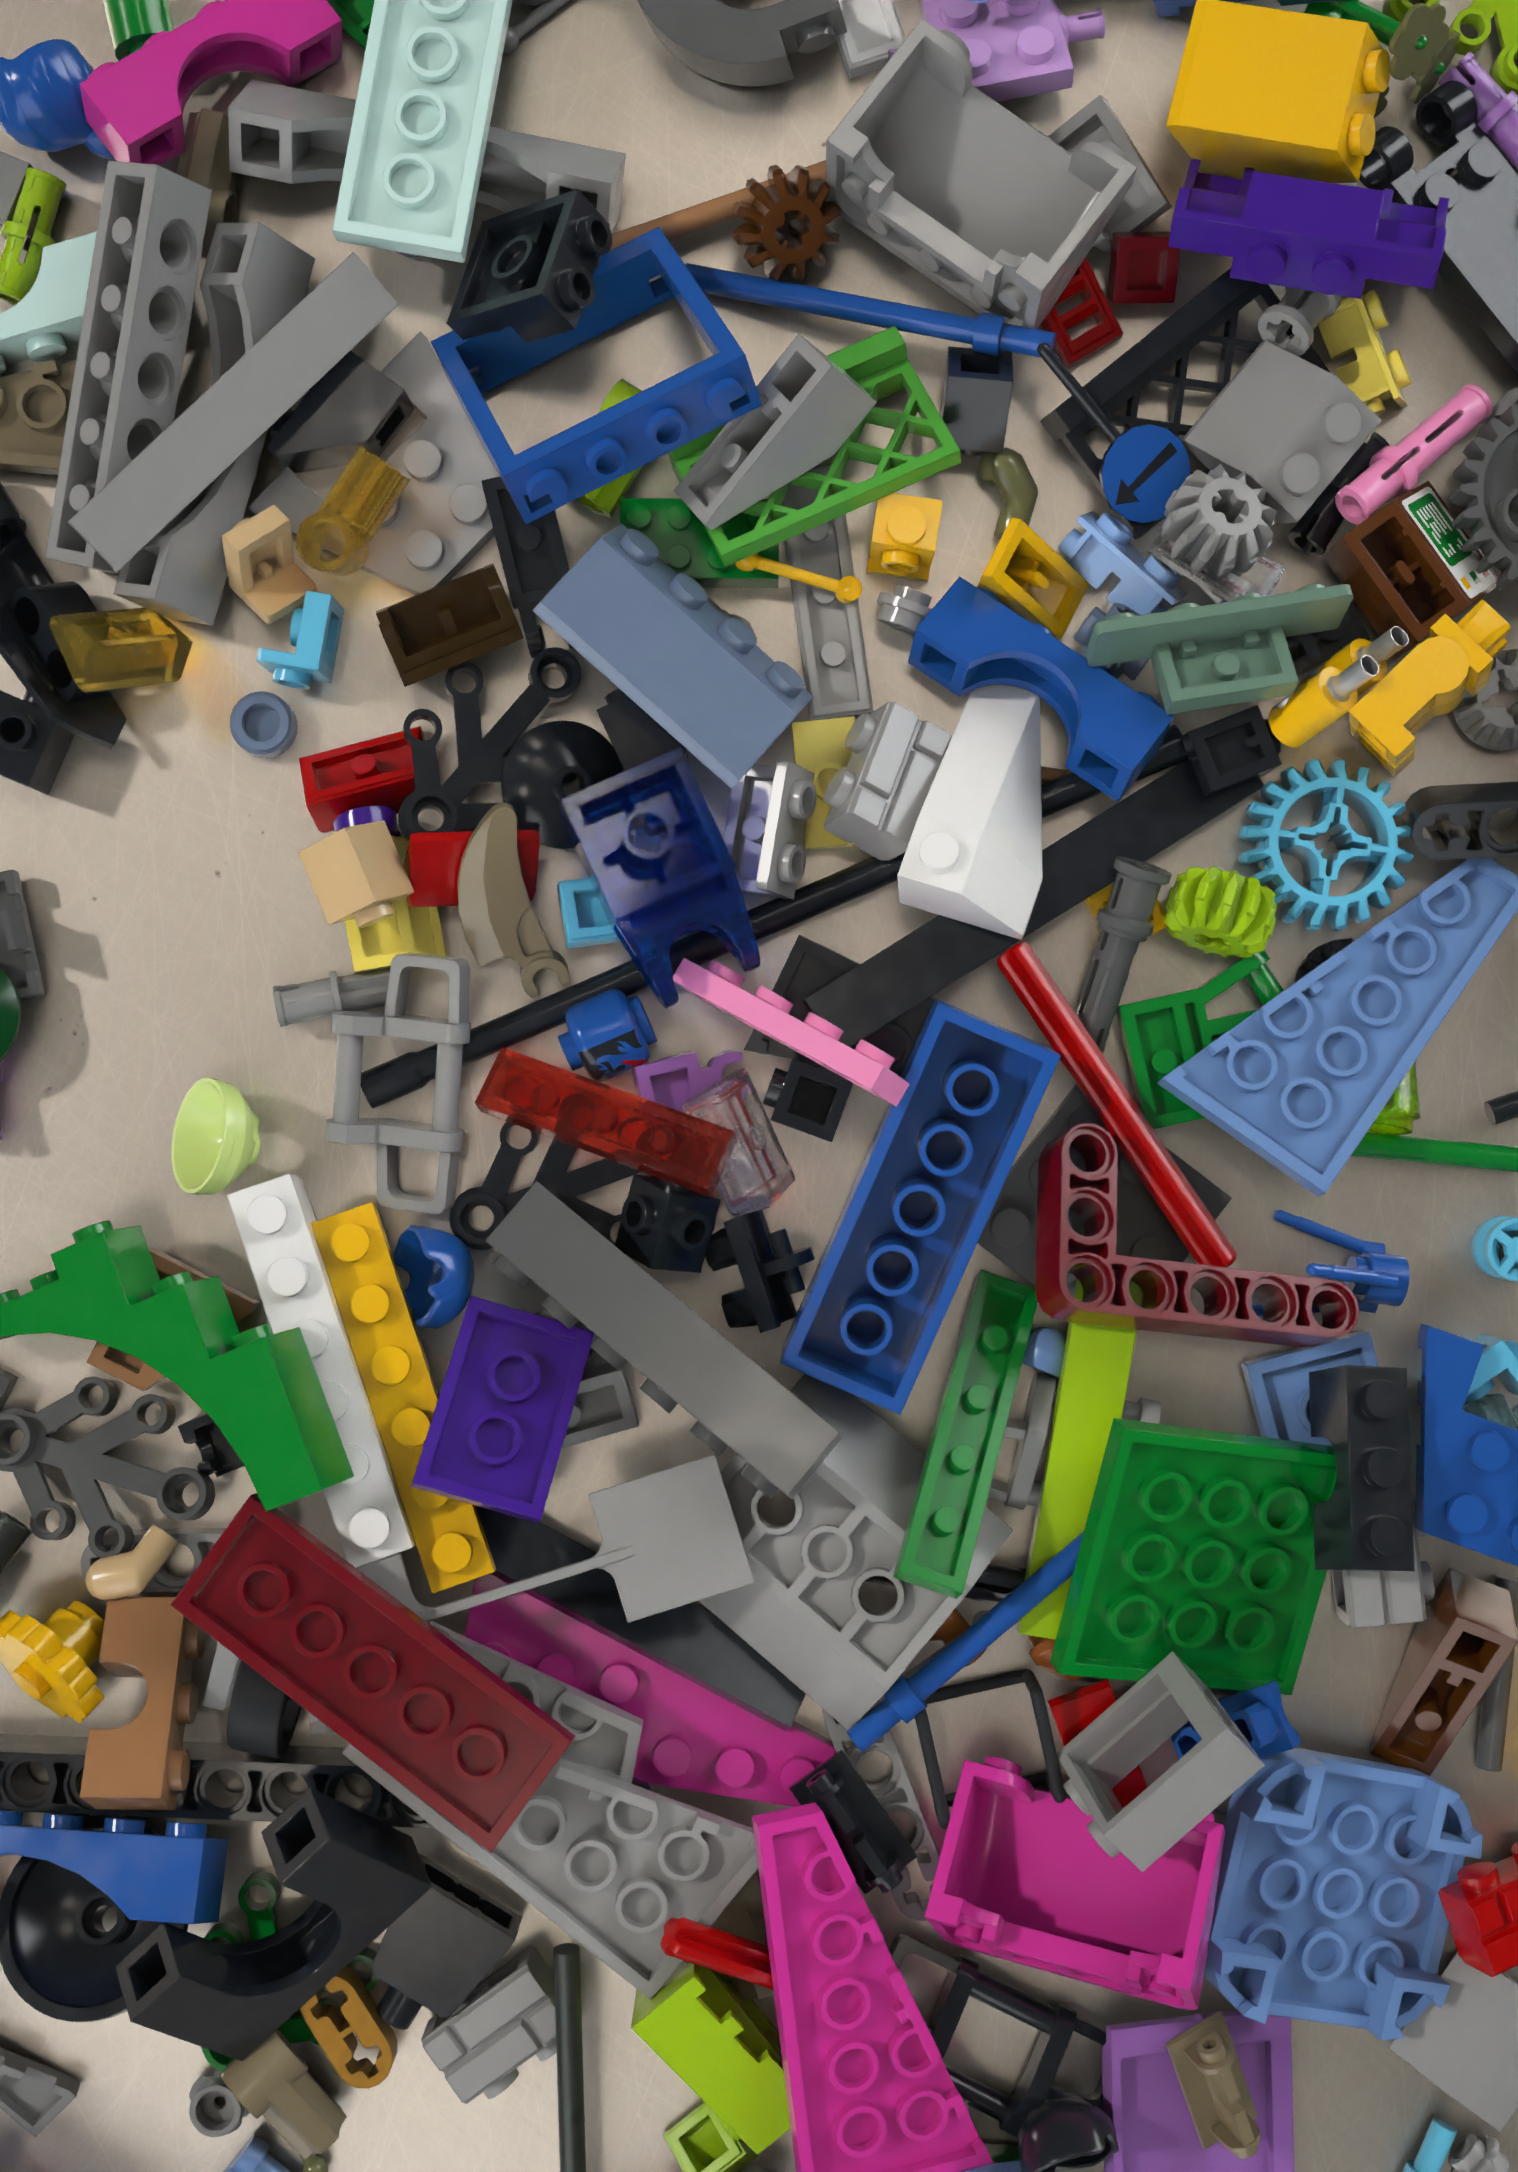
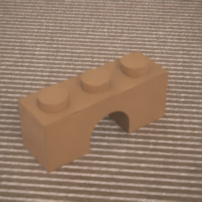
M123 1597L107 1600L99 1663L113 1677L144 1679L147 1684V1699L139 1715L130 1723L113 1729H89L80 1798L97 1810H175L177 1791H185L187 1788L190 1774V1754L188 1750L183 1749L185 1724L194 1723L197 1714L198 1688L196 1683H191L193 1658H201L203 1655L206 1632L170 1605L176 1597Z

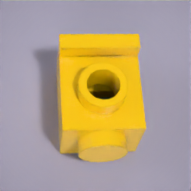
M891 493L878 499L874 514L866 574L928 583L930 567L936 551L943 500Z

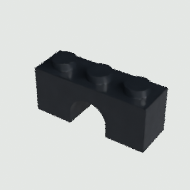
M1344 1365L1309 1372L1311 1437L1327 1438L1335 1453L1337 1465L1336 1483L1332 1495L1325 1502L1313 1503L1315 1570L1415 1571L1407 1368Z

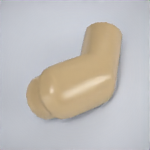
M152 1525L133 1551L101 1558L94 1562L86 1573L85 1584L87 1590L93 1597L100 1600H113L140 1594L179 1543L168 1533Z

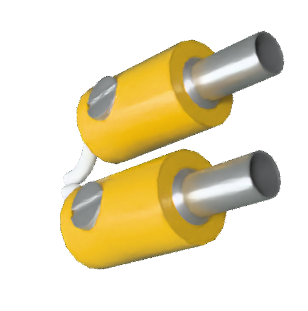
M1394 626L1373 642L1358 638L1330 659L1320 664L1302 679L1299 688L1295 689L1293 695L1286 696L1271 709L1268 722L1275 737L1282 744L1290 748H1298L1348 713L1358 702L1360 695L1385 677L1387 673L1386 660L1408 644L1406 632L1402 628Z

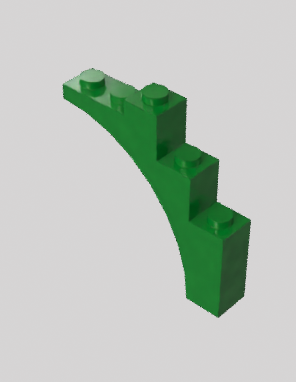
M107 1220L79 1229L72 1233L75 1244L50 1254L56 1270L44 1273L30 1280L33 1291L21 1296L18 1289L0 1293V1340L16 1335L54 1333L95 1340L140 1359L176 1383L214 1420L244 1463L265 1511L354 1477L300 1327L274 1334L270 1323L240 1333L220 1277L214 1276L193 1281L190 1272L186 1271L160 1280L140 1225L113 1229L111 1221Z

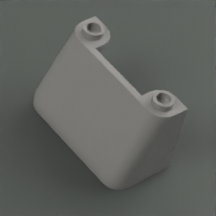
M921 19L827 138L826 183L830 186L827 198L840 207L841 216L850 224L978 314L986 312L1007 316L1008 324L1037 329L1051 311L1132 186L1137 167L1129 162L1125 153L1118 146L1109 141H1085L1081 143L1073 155L971 85L973 71L969 61L970 52L964 41L953 32L948 30L939 31L924 19Z

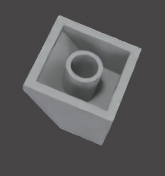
M1263 341L1181 441L1209 470H1213L1221 464L1230 478H1234L1246 471V484L1251 489L1267 488L1265 500L1262 504L1277 510L1274 524L1272 525L1275 526L1298 522L1382 420L1336 375L1268 341Z

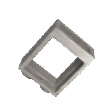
M1173 1651L1057 1753L1060 1763L1070 1778L1063 1784L1065 1791L1083 1813L1093 1817V1820L1087 1825V1829L1092 1837L1111 1858H1115L1118 1854L1122 1853L1142 1872L1265 1766L1210 1688ZM1190 1721L1202 1740L1123 1808L1112 1788Z

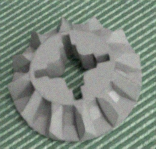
M1518 649L1502 650L1493 658L1488 684L1474 697L1465 689L1462 701L1453 710V715L1459 728L1471 741L1481 747L1496 751L1518 749V702L1512 705L1513 716L1508 715L1505 707L1499 706L1494 708L1493 705L1485 708L1482 707L1483 703L1499 692L1498 681L1503 683L1506 691L1516 689L1518 691Z

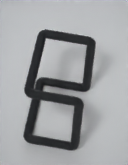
M1022 1669L942 1687L924 1700L926 1704L1024 1682L1030 1693L1047 1772L1028 1775L1023 1778L1028 1780L1033 1788L1048 1785L1054 1801L1057 1803L1065 1801L1066 1792L1063 1787L1064 1783L1043 1691L1031 1670ZM925 1708L915 1717L938 1824L941 1828L947 1829L950 1818L948 1807L953 1806L956 1792L945 1794Z

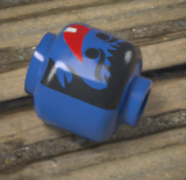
M616 988L571 1006L567 1010L565 1017L568 1032L558 1036L561 1048L572 1071L584 1067L589 1076L599 1082L612 1079L632 1070L636 1066L648 1062L650 1058L649 1045L658 1042L638 995L628 998L623 991Z

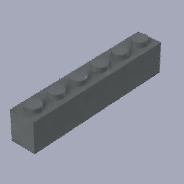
M538 1181L532 1185L485 1240L500 1253L498 1258L492 1263L521 1289L530 1279L549 1294L541 1306L570 1330L580 1320L598 1336L590 1347L619 1372L627 1362L631 1363L647 1377L639 1389L669 1414L679 1404L698 1421L689 1431L717 1455L721 1456L728 1446L748 1462L740 1474L769 1499H772L779 1489L790 1499H793L842 1439L840 1433Z

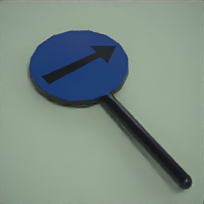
M1044 342L1039 344L1037 347L1038 354L1111 443L1103 455L1099 471L1101 492L1109 508L1123 519L1139 523L1156 521L1165 517L1163 513L1166 510V502L1173 491L1178 490L1185 479L1191 475L1189 455L1181 439L1167 428L1152 424L1130 427L1120 434L1051 347Z

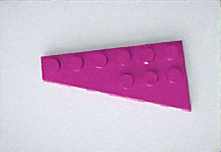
M487 1574L474 1579L472 1595L508 1583L491 1574ZM523 1591L469 1608L465 1637L644 1719L633 1777L646 1783L796 1807L800 1806V1803L789 1787L831 1758L835 1753L832 1740L804 1725L793 1721L791 1728L784 1731Z
M814 1802L752 1816L796 2172H961L992 2164L993 2161L987 2148L976 2131L969 2116L970 2113L956 2089L915 2000L885 1944L880 1928L867 1907L855 1882L856 1879L823 1811Z

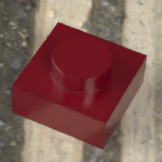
M1113 232L1107 299L1113 304L1175 302L1180 249L1168 247L1170 232Z

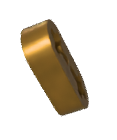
M345 1966L325 1987L331 1993L342 1990L346 1994L340 2007L346 2020H344L333 2003L327 2004L324 2007L319 2004L318 2001L324 1990L323 1988L309 1999L300 2010L304 2021L338 2075L347 2084L355 2088L369 2089L379 2085L388 2077L397 2054V2039L391 2026L378 2015L376 2011L377 2004L360 1977L352 1968ZM353 2032L365 2048H370L374 2045L380 2048L374 2065L367 2057L359 2061L353 2058L358 2045Z

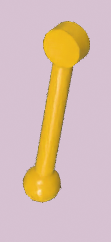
M758 553L735 562L736 567L741 571L749 572L759 569L835 592L836 598L844 604L853 603L862 593L861 582L854 576H845L841 580H837L758 556Z

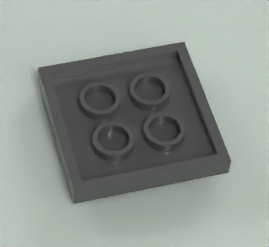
M1077 1084L1074 1085L1011 1167L977 1242L1033 1287H1035L1038 1162L1040 1153L1046 1144L1078 1124L1093 1123L1109 1132ZM1116 1143L1118 1153L1116 1255L1184 1262L1190 1252ZM1070 1147V1159L1073 1164L1080 1170L1085 1171L1086 1163L1083 1155L1076 1148ZM1166 1148L1213 1219L1216 1220L1232 1198ZM1069 1209V1224L1075 1232L1084 1236L1083 1220L1075 1211ZM1068 1273L1066 1279L1067 1288L1074 1297L1077 1278L1073 1274ZM1143 1295L1142 1304H1141V1307H1142V1308H1143V1305H1144V1295Z

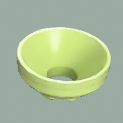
M202 1078L188 1091L179 1109L172 1138V1167L177 1184L181 1190L188 1194L215 1195L231 1185L240 1174H243L247 1166L254 1165L261 1144L258 1135L259 1119L251 1111L241 1092L231 1083L215 1078Z

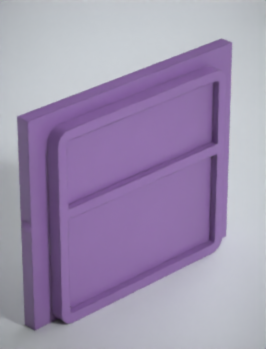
M1238 2010L1222 2012L1258 2118L1254 2119V2121L1259 2126L1261 2132V2141L1258 2144L1257 2153L1247 2159L1236 2157L1220 2142L1206 2150L1201 2147L1165 2044L1215 2013H1197L1189 2016L1106 2025V2043L1102 2048L1103 2111L1106 2112L1114 2124L1119 2151L1112 2153L1110 2157L1104 2160V2172H1294L1291 2018L1268 2015L1266 2024L1245 2017Z

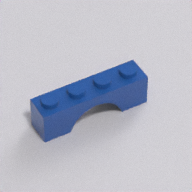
M960 576L915 630L908 663L957 696L961 697L985 686L1009 685L1028 690L1044 699L1057 712L1066 729L1068 754L1065 767L1117 802H1119L1159 750L1174 718L1172 714L1166 715L1165 710L1150 695L1136 692L1110 675L1103 665L1090 667L1086 657L1081 656L1055 639L1047 628L1038 623L1029 622L1003 605L992 592L977 588Z

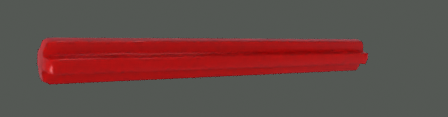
M1020 942L1002 953L996 960L997 966L1052 1048L1061 1055L1060 1060L1197 1264L1226 1268L1231 1266L1237 1258L1236 1251L1031 946L1026 942Z

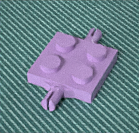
M921 0L922 19L939 31L948 30L953 32L964 41L970 52L969 61L973 71L971 85L996 102L1072 88L1074 67L1069 54L1068 44L1096 38L1102 39L1105 36V22L1101 9L1064 16L1062 11L1054 4V0H988L985 3H973L968 0ZM897 49L888 50V60L893 56Z

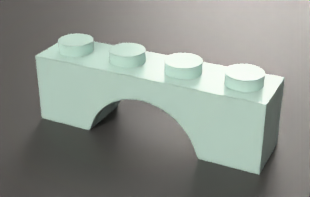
M97 231L43 247L41 266L34 285L19 303L0 313V375L6 371V366L29 359L39 362L54 360L63 356L67 352V348L79 345Z

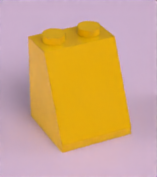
M1196 0L1166 127L1192 159L1201 160L1199 168L1203 173L1242 179L1245 167L1255 168L1257 172L1328 183L1358 182L1364 157L1371 153L1374 146L1376 134L1374 115L1380 92H1384L1389 84L1390 56L1387 50L1383 49L1367 22L1220 0Z

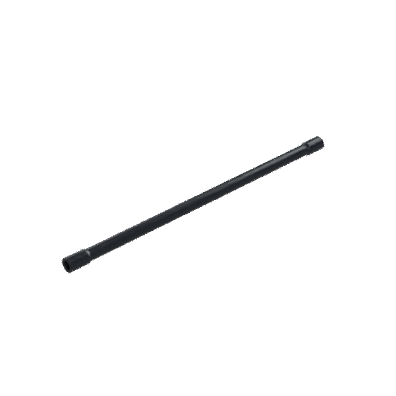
M1173 724L1169 727L1159 750L1135 781L1144 779L1189 759L1181 739L1183 735L1176 725ZM1069 772L1041 784L1042 818L1103 792L1075 773ZM905 852L890 861H881L875 857L866 859L796 889L794 899L775 898L474 1027L470 1032V1043L463 1044L462 1067L566 1023V1012L571 1006L605 991L616 988L623 991L627 996L673 977L683 958L697 965H702L898 881L897 874ZM437 1044L418 1052H408L361 1072V1088L370 1106L373 1109L421 1089L428 1082L435 1079Z

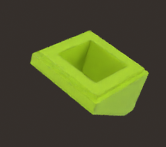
M705 2102L663 2134L683 2172H738L759 2156L742 2139L739 2141L734 2140L723 2128L716 2113Z

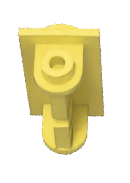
M1375 289L1365 294L1362 291L1361 299L1348 297L1342 300L1341 297V304L1333 315L1326 319H1321L1317 326L1320 329L1332 360L1355 350L1358 359L1336 369L1338 378L1379 416L1386 411L1383 401L1391 397L1401 408L1408 406L1401 389L1411 385L1412 381L1399 349L1396 348L1388 353L1385 349L1378 330L1388 326L1389 323Z

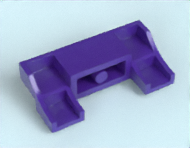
M1191 159L1182 188L1180 187L1168 247L1233 257L1229 278L1321 292L1327 295H1340L1361 299L1366 278L1391 282L1397 285L1433 289L1442 260L1447 234L1445 224L1450 198L1440 197L1437 209L1394 203L1392 202L1394 190L1384 188V191L1257 172L1255 168L1245 167L1242 179L1200 173L1201 160Z

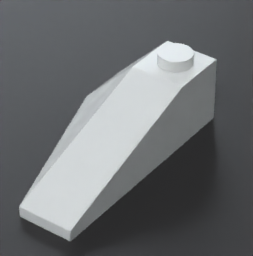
M991 685L971 691L922 806L897 874L899 903L1023 940L1043 879L1040 697L1038 695L1009 685Z

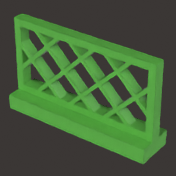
M896 326L829 354L827 357L844 369L876 401L906 389L910 397L903 413L873 407L834 454L836 456L826 476L807 471L771 493L767 502L760 500L741 512L759 517L754 530L728 541L723 531L726 522L713 530L704 525L724 567L962 462L958 445L908 360L906 343ZM917 412H919L921 418L916 417ZM866 423L895 429L886 449L857 443ZM726 424L668 453L679 482L683 480ZM908 433L933 438L938 446L937 449L919 457L899 453ZM849 459L878 465L874 476L863 482L854 483L840 479ZM790 485L819 491L814 503L797 510L781 506Z

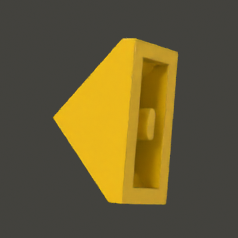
M1011 518L981 576L977 588L992 592L1003 605L1029 622H1035L1044 626L1055 638L1062 639L1089 583L1025 522L1018 518Z

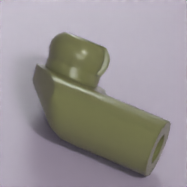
M1007 447L1003 448V453L986 452L979 464L980 477L987 484L996 485L1004 499L994 532L995 538L1000 540L1011 518L1021 519L1029 526L1038 496V488L1021 454Z

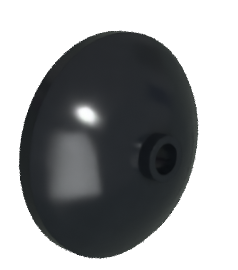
M117 1815L84 1816L82 1829L104 1830L105 1818H130ZM145 1825L144 1833L158 1834ZM22 1856L12 1870L0 1899V1962L9 1983L16 1993L35 2010L49 2017L68 2022L101 2021L127 2012L115 1966L163 1922L129 1920L107 1894L81 1875L47 1860ZM114 1907L117 1912V1922L110 1931H106L102 1924V1918L109 1908ZM165 1922L182 1930H188V1924Z

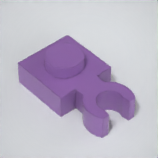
M731 1050L721 1051L709 1060L707 1066L701 1068L697 1053L694 1051L649 1061L634 1067L632 1073L645 1128L650 1130L693 1119L690 1107L725 1086L722 1081L724 1067L730 1063L742 1061V1053ZM748 1084L734 1085L740 1099L751 1092Z

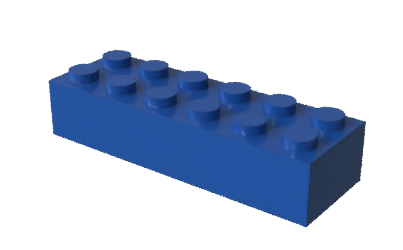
M935 998L901 1075V1078L908 1082L909 1086L897 1107L890 1103L887 1106L782 1345L781 1364L901 1415L1061 1057L1059 1053L1050 1047Z

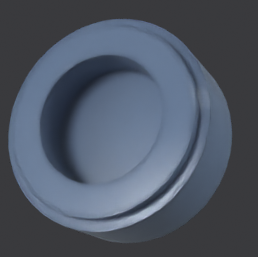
M265 691L250 693L240 699L232 710L230 730L233 738L240 747L256 757L272 758L281 755L290 748L297 735L298 724L294 711L282 698L273 693Z

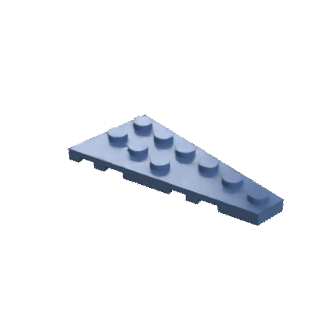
M1492 858L1467 859L1393 914L1380 921L1365 934L1267 1002L1234 1028L1221 1035L1195 1056L1164 1076L1157 1084L1317 1197L1325 1194L1517 912L1518 876Z

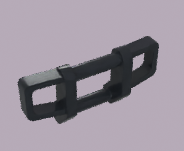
M899 1934L894 1938L889 1952L899 1969L904 1957L909 1953H915L949 1970L932 2014L926 2024L942 2056L941 2059L945 2056L969 1996L1041 2031L1022 2080H1019L1010 2095H1006L945 2065L965 2105L998 2120L1001 2130L1017 2138L1020 2126L1027 2114L1044 2104L1046 2099L1074 2097L1083 2099L1103 2110L1102 2074L1096 2089L1089 2095L1073 2092L1052 2085L1073 2031L1102 2045L1106 2043V2032L1078 2019L1075 2010L1059 2002L1055 2003L1052 2007L978 1971L979 1964L963 1955H958L955 1959L906 1934Z

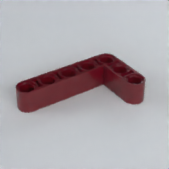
M1082 1123L1046 1144L1041 1151L1038 1162L1035 1292L1037 1302L1042 1311L1052 1319L1061 1322L1295 1347L1314 1346L1343 1337L1350 1333L1357 1324L1359 1307L1356 1297L1346 1285L1332 1279L1116 1255L1118 1153L1116 1143L1111 1134L1099 1125ZM1070 1147L1076 1148L1083 1155L1086 1163L1085 1171L1080 1170L1073 1164L1070 1159ZM1069 1209L1075 1211L1083 1220L1084 1236L1075 1232L1069 1224ZM1068 1273L1073 1274L1079 1279L1084 1293L1082 1301L1074 1298L1069 1292L1066 1282ZM1130 1280L1139 1285L1143 1292V1308L1138 1306L1130 1296ZM1192 1288L1197 1290L1203 1298V1314L1192 1303L1190 1295ZM1252 1295L1258 1298L1263 1306V1320L1253 1310ZM1312 1302L1321 1311L1322 1325L1313 1316Z

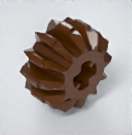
M773 165L769 167L767 174L769 186L764 188L754 178L747 180L746 187L755 197L752 204L743 201L734 204L733 212L748 222L733 230V239L738 245L748 246L743 257L744 260L752 268L764 264L765 274L769 279L778 280L787 267L790 275L795 280H803L805 274L804 261L810 259L818 267L826 266L827 260L825 255L818 249L822 243L833 245L840 242V235L834 229L827 226V224L836 220L841 215V210L835 202L825 201L828 197L830 186L822 178L810 182L809 171L800 165H796L788 178H786L783 170L778 165ZM791 211L797 218L789 222V233L782 235L776 228L784 225V213Z

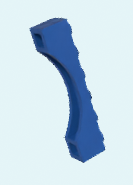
M0 1811V1857L20 1855L42 1859L73 1871L107 1894L129 1920L182 1924L219 1922L229 1839L206 1837L207 1824L167 1822L166 1834L164 1835L144 1833L145 1820L105 1818L104 1830L82 1829L84 1816L44 1814L42 1826L22 1825L24 1812Z

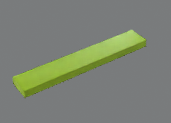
M1076 1279L1074 1298L1082 1301L1083 1287L1079 1279ZM1130 1280V1296L1141 1307L1143 1292L1139 1285ZM1069 1322L1025 1580L1085 1530L1114 1418L1122 1419L1137 1333L1135 1329ZM1072 1576L1017 1622L1016 1629L1019 1634L1056 1640Z

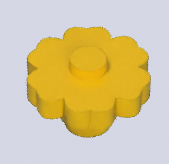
M73 1601L66 1609L57 1608L42 1624L30 1615L26 1614L21 1617L9 1610L0 1619V1663L5 1667L17 1685L29 1696L51 1709L60 1717L65 1718L68 1715L75 1721L82 1723L105 1698L101 1690L95 1685L98 1681L97 1677L89 1669L100 1656L104 1621L95 1611L79 1601Z

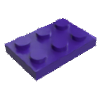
M470 1295L411 1487L539 1524L595 1333L577 1326H573L570 1330L560 1321Z

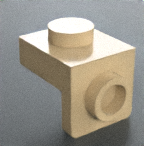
M274 504L252 518H245L239 521L230 531L222 535L228 585L264 622L272 624L303 605L306 590L317 592L315 582L294 563L290 519Z

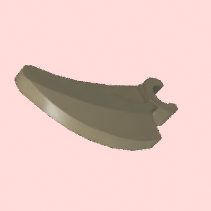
M505 802L498 803L491 807L480 820L471 834L462 855L457 879L458 910L465 939L477 963L480 966H485L497 959H513L520 965L521 982L525 992L531 998L539 996L534 975L540 969L548 968L555 971L562 986L569 984L570 975L564 957L557 951L552 950L526 889L517 850L516 812L512 805Z

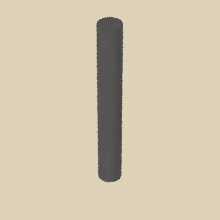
M1496 1575L1495 1585L1510 1592L1517 1628L1518 1578ZM1515 1647L1482 1698L1475 1766L1487 1771H1502Z

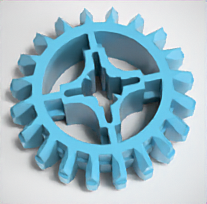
M1312 759L1305 763L1303 776L1293 766L1286 768L1280 773L1282 786L1269 781L1260 789L1261 795L1267 804L1254 801L1245 810L1246 814L1260 824V826L1249 825L1239 830V839L1255 843V849L1243 852L1238 856L1239 863L1246 866L1257 863L1259 873L1250 877H1256L1260 881V885L1265 883L1275 893L1274 902L1278 904L1282 900L1286 903L1281 913V921L1286 924L1295 922L1303 910L1304 925L1307 931L1320 929L1325 917L1332 931L1345 929L1348 915L1357 924L1370 920L1371 910L1369 904L1375 908L1383 909L1392 902L1385 887L1398 889L1403 887L1406 882L1403 874L1395 869L1393 865H1405L1413 861L1414 854L1398 847V841L1410 837L1411 828L1407 825L1396 827L1393 819L1406 810V804L1400 801L1387 807L1382 798L1389 793L1391 783L1383 781L1369 789L1366 785L1370 778V768L1362 766L1347 779V765L1343 759H1336L1331 762L1327 773H1325L1319 759ZM1311 796H1322L1321 808L1314 811L1309 827L1297 826L1292 830L1280 828L1287 811L1297 800ZM1348 807L1352 808L1361 818L1369 837L1359 835L1351 828L1348 822ZM1324 833H1328L1331 836L1327 842L1334 840L1336 849L1341 850L1326 858L1320 855L1323 849L1316 850L1315 842L1310 841ZM1280 853L1294 856L1301 863L1304 873L1303 884L1309 886L1308 889L1292 878L1283 864ZM1369 862L1365 875L1353 890L1342 896H1328L1330 883L1338 879V873L1343 863Z

